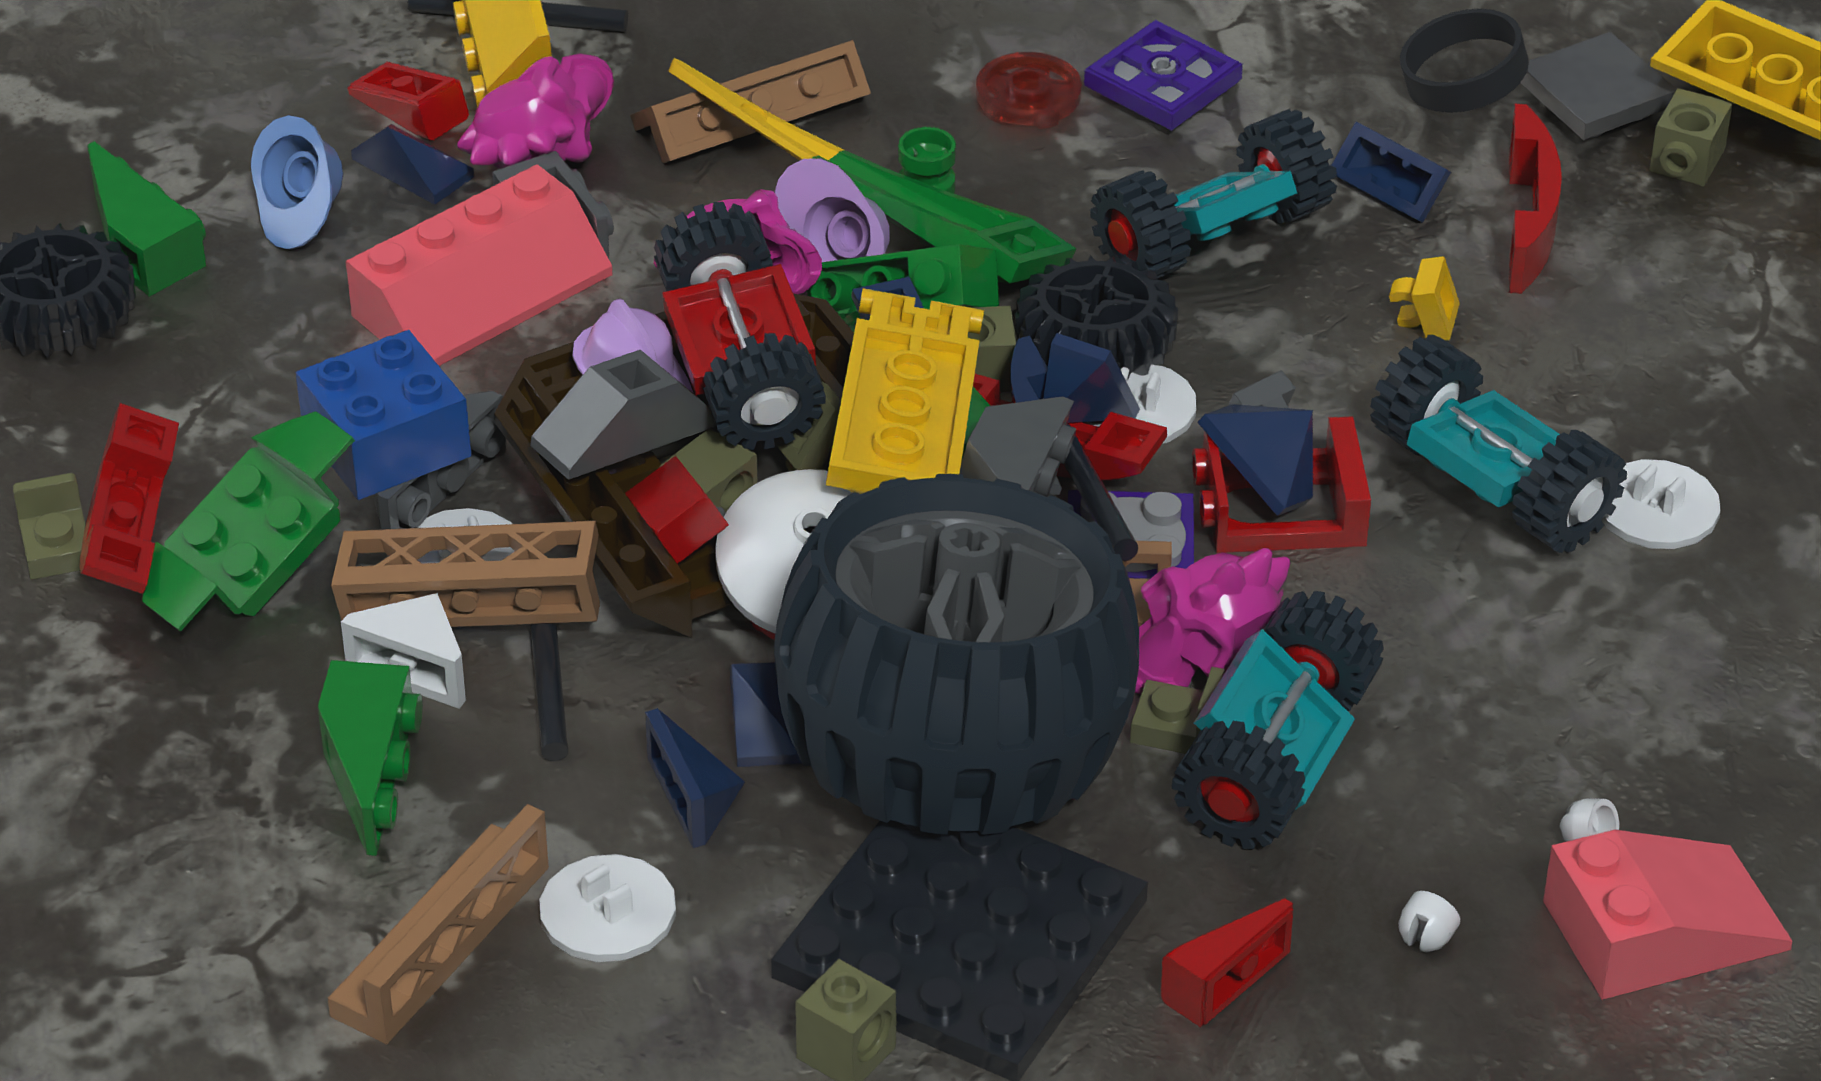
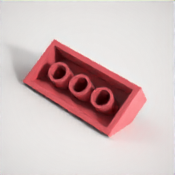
M538 164L346 260L352 317L380 340L384 337L410 330L439 366L613 275L612 264L574 192Z

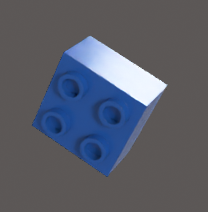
M410 330L384 337L374 343L336 357L328 358L323 362L295 372L301 416L316 411L355 439L332 465V468L357 500L471 457L466 398Z

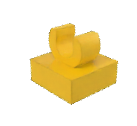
M1445 256L1421 259L1416 279L1403 277L1396 279L1392 283L1389 294L1390 302L1409 301L1413 304L1401 306L1397 319L1398 325L1407 328L1421 325L1425 338H1427V335H1435L1444 340H1450L1460 302Z

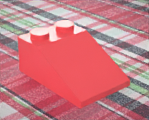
M1615 829L1551 845L1543 903L1602 1000L1791 950L1792 939L1731 845Z

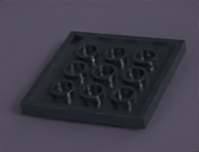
M890 820L888 823L879 821L771 959L772 978L806 992L840 959L896 991V1032L1010 1081H1019L1146 903L1148 881L1012 826L1009 827L1007 832L981 835L980 831H948V834L945 835L921 832L920 827Z

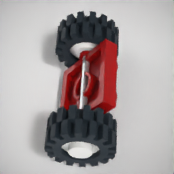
M713 202V208L710 212H706L703 204L694 206L695 216L688 219L683 212L675 216L677 228L666 224L661 230L663 240H656L654 246L656 252L654 256L655 262L666 292H662L664 311L696 395L705 393L718 431L721 436L725 435L727 441L734 446L741 441L744 449L754 450L757 441H761L764 449L775 448L774 439L783 437L785 444L795 440L792 431L799 429L801 432L806 433L812 427L808 417L819 419L823 412L820 404L826 403L824 386L816 369L815 347L782 265L773 266L770 251L755 216L750 211L744 213L742 206L734 203L729 211H727L724 202Z

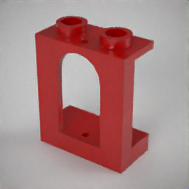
M1353 416L1328 417L1326 448H1313V485H1329L1336 520L1247 523L1230 518L1228 516L1229 503L1227 494L1233 490L1253 487L1223 452H1219L1218 446L1204 431L1203 448H1194L1192 451V473L1194 485L1205 486V490H1200L1199 495L1200 522L1202 528H1212L1216 553L1253 552L1263 548L1276 551L1367 547L1371 496Z

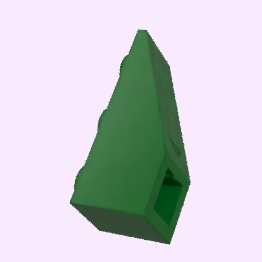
M95 141L89 143L87 147L94 192L107 240L119 242L122 252L128 256L129 264L133 267L134 285L150 297L205 267L206 259L203 240L206 237V232L199 216L193 210L185 209L166 195L158 184L150 183L131 169L123 158L115 157Z
M956 244L822 262V272L819 279L807 290V296L827 300L844 320L850 307L854 304L851 297L852 289L910 277L924 309L930 308L931 301L970 308L999 306L996 249Z
M331 660L318 704L323 754L366 854L377 856L384 829H394L396 824L398 792L394 788L397 780L406 781L408 777L411 751L407 738L409 733H418L420 730L423 710L422 695L412 693L409 666Z

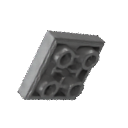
M1611 32L1530 60L1527 73L1521 81V84L1583 140L1599 137L1606 131L1633 121L1645 120L1650 115L1665 110L1677 90Z

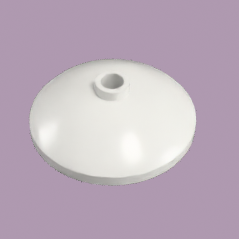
M812 469L795 470L780 473L758 482L733 502L724 516L729 525L717 534L716 569L726 595L745 617L770 632L776 633V624L786 583L805 541L811 534L804 529L816 527L822 517H829L839 501L853 493L843 488L826 486L828 471Z

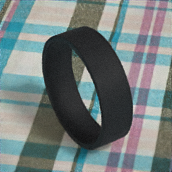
M1467 9L1438 17L1415 31L1405 42L1400 54V64L1411 98L1418 105L1426 109L1446 113L1470 111L1500 100L1521 83L1529 65L1526 47L1518 23L1509 15L1490 9ZM1475 39H1493L1513 46L1508 56L1497 66L1469 79L1454 82H1435L1425 80L1416 75L1418 69L1428 58L1440 50L1460 42Z

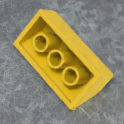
M461 0L453 2L458 34H469L470 38L462 39L467 71H478L479 75L471 76L476 108L488 93L507 82L518 79L534 62L543 57L552 56L550 35L540 0Z
M1706 0L1651 57L1650 67L1821 140V42L1724 1Z

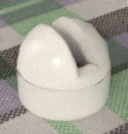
M1593 798L1573 802L1567 808L1566 815L1561 819L1560 828L1563 839L1567 842L1614 829L1619 830V817L1614 804L1608 799Z
M1417 891L1413 893L1402 910L1398 922L1399 932L1408 946L1413 945L1418 940L1420 941V950L1427 953L1440 950L1449 942L1459 927L1461 920L1456 909L1442 897L1428 891Z

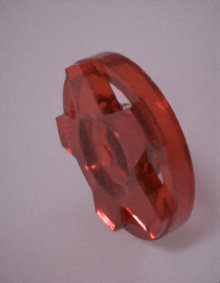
M1017 52L1000 56L987 63L978 73L976 80L977 101L984 109V115L996 123L1004 121L1016 125H1036L1040 130L1057 126L1059 120L1070 115L1077 108L1081 100L1082 82L1076 69L1068 62L1045 53ZM1015 68H1020V69L1014 70V71L1011 72V73L1004 72V71H1007V70H1011V69H1015ZM1050 71L1058 74L1065 80L1052 79Z

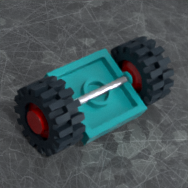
M1287 109L1244 128L1245 132L1240 133L1238 141L1242 145L1237 147V156L1243 159L1244 163L1238 165L1239 172H1228L1176 195L1174 192L1166 193L1168 184L1162 178L1156 180L1155 173L1151 171L1144 172V170L1100 187L1096 190L1097 193L1093 195L1091 200L1096 207L1090 209V218L1097 221V225L1092 226L1094 237H1101L1103 244L1098 246L1101 254L1105 255L1108 253L1110 258L1112 256L1115 257L1116 263L1124 265L1132 261L1137 262L1139 271H1156L1157 279L1186 265L1187 260L1185 258L1190 256L1191 248L1185 242L1191 240L1190 236L1196 234L1198 241L1209 240L1230 232L1229 222L1243 216L1246 221L1267 216L1271 220L1276 218L1277 223H1285L1325 207L1332 202L1333 198L1331 195L1336 193L1337 185L1331 181V179L1337 177L1336 167L1330 166L1328 163L1329 159L1334 158L1330 148L1324 150L1321 144L1326 139L1321 130L1313 132L1315 122L1311 118L1306 117L1303 119L1301 111Z
M1304 591L1295 593L1291 600L1288 597L1284 599L1265 629L1259 630L1246 639L1194 721V724L1201 731L1174 773L1176 775L1172 779V789L1178 791L1174 797L1177 806H1189L1184 817L1191 824L1201 820L1205 824L1201 833L1209 838H1212L1215 831L1223 834L1222 844L1231 847L1234 846L1239 838L1243 849H1254L1258 841L1262 847L1271 844L1275 837L1278 838L1294 811L1306 803L1353 724L1355 718L1348 711L1352 709L1354 704L1357 705L1379 670L1383 661V657H1380L1384 647L1382 640H1373L1378 633L1373 622L1366 625L1360 623L1365 615L1364 612L1358 607H1355L1351 613L1343 609L1346 602L1345 599L1335 596L1330 604L1326 602L1325 592L1314 591L1309 599Z

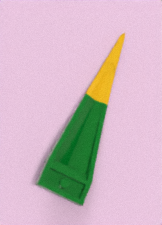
M674 58L670 65L669 73L798 160L821 158L839 166L852 179L864 197L875 201L885 213L888 221L928 248L963 244L996 249L998 282L1011 284L1029 279L1030 275L1043 274L1045 266L1050 264L1062 267L1066 258L1072 259L1077 249L1032 218L982 204L889 170L790 124L722 86L681 60Z

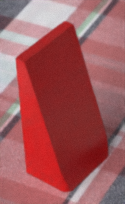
M391 62L382 64L347 87L348 93L352 97L413 134L428 140H435L469 117V110L460 80Z
M676 455L625 493L677 564L729 525Z
M1284 898L1173 949L1162 959V1001L1197 1026L1206 1025L1290 953L1293 903Z

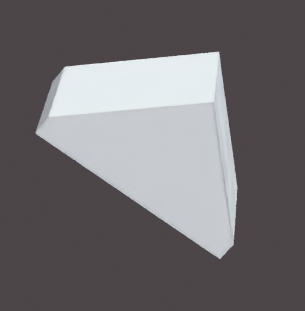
M438 593L350 613L341 621L345 661L409 666L413 693L421 694L424 697L458 709L466 701L462 653Z

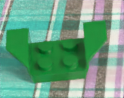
M315 411L291 419L251 437L258 447L250 448L167 538L164 546L157 541L155 542L148 582L143 593L142 602L180 632L212 597L216 598L234 614L243 613L244 615L255 616L341 521L340 510L337 508L339 506V499L322 481L321 477L355 441L351 435Z

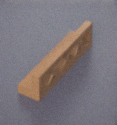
M853 40L720 83L722 86L787 122L871 94ZM698 91L653 105L630 115L635 131L650 126L662 163L757 132Z
M596 521L344 531L331 587L341 620L350 613L438 593L451 627L594 622L598 619L600 600L592 571L599 536ZM578 544L576 557L548 558L544 555L557 545ZM511 547L515 551L503 560L485 561L481 558V556L494 548ZM432 550H448L452 553L438 563L422 564L418 561L419 558ZM385 552L389 555L375 566H355L358 553Z
M527 804L504 829L491 824L328 997L330 1017L387 1045L549 869L545 811Z

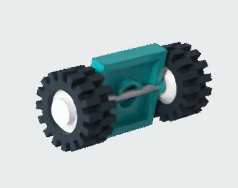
M1427 335L1426 340L1419 337L1413 341L1412 350L1405 346L1398 353L1400 361L1397 364L1392 361L1389 363L1385 371L1390 374L1386 380L1378 381L1375 390L1380 392V395L1372 398L1370 405L1375 410L1370 414L1371 421L1376 424L1375 427L1413 454L1424 456L1435 468L1447 472L1475 491L1476 495L1482 500L1492 503L1498 508L1512 502L1517 507L1512 511L1513 519L1517 521L1516 524L1556 552L1563 553L1565 550L1569 553L1575 551L1577 542L1583 546L1590 541V532L1592 530L1598 533L1603 528L1604 524L1601 520L1605 514L1610 516L1613 514L1616 506L1612 502L1615 498L1622 497L1624 487L1620 483L1627 479V471L1623 469L1626 463L1619 455L1583 431L1571 430L1569 435L1565 432L1559 434L1494 390L1480 395L1481 392L1476 389V387L1483 384V375L1479 373L1482 370L1480 364L1441 337Z

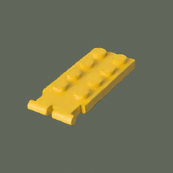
M862 289L858 312L870 314V319L857 318L826 486L843 488L853 493L863 494L878 488L881 482L905 477L907 480L935 478L936 474H960L980 341L967 337L968 332L980 334L984 310L931 301L929 309L914 307L915 297Z

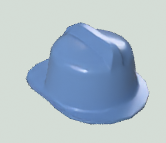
M288 115L273 120L262 130L253 148L251 159L252 178L257 194L260 220L266 237L279 248L292 250L304 246L318 234L326 222L332 202L335 201L341 190L344 175L342 162L336 150L322 140L316 127L304 118Z

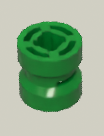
M936 127L914 128L904 133L899 139L898 160L902 166L899 173L955 194L956 175L951 168L955 164L956 142L953 136L947 131Z

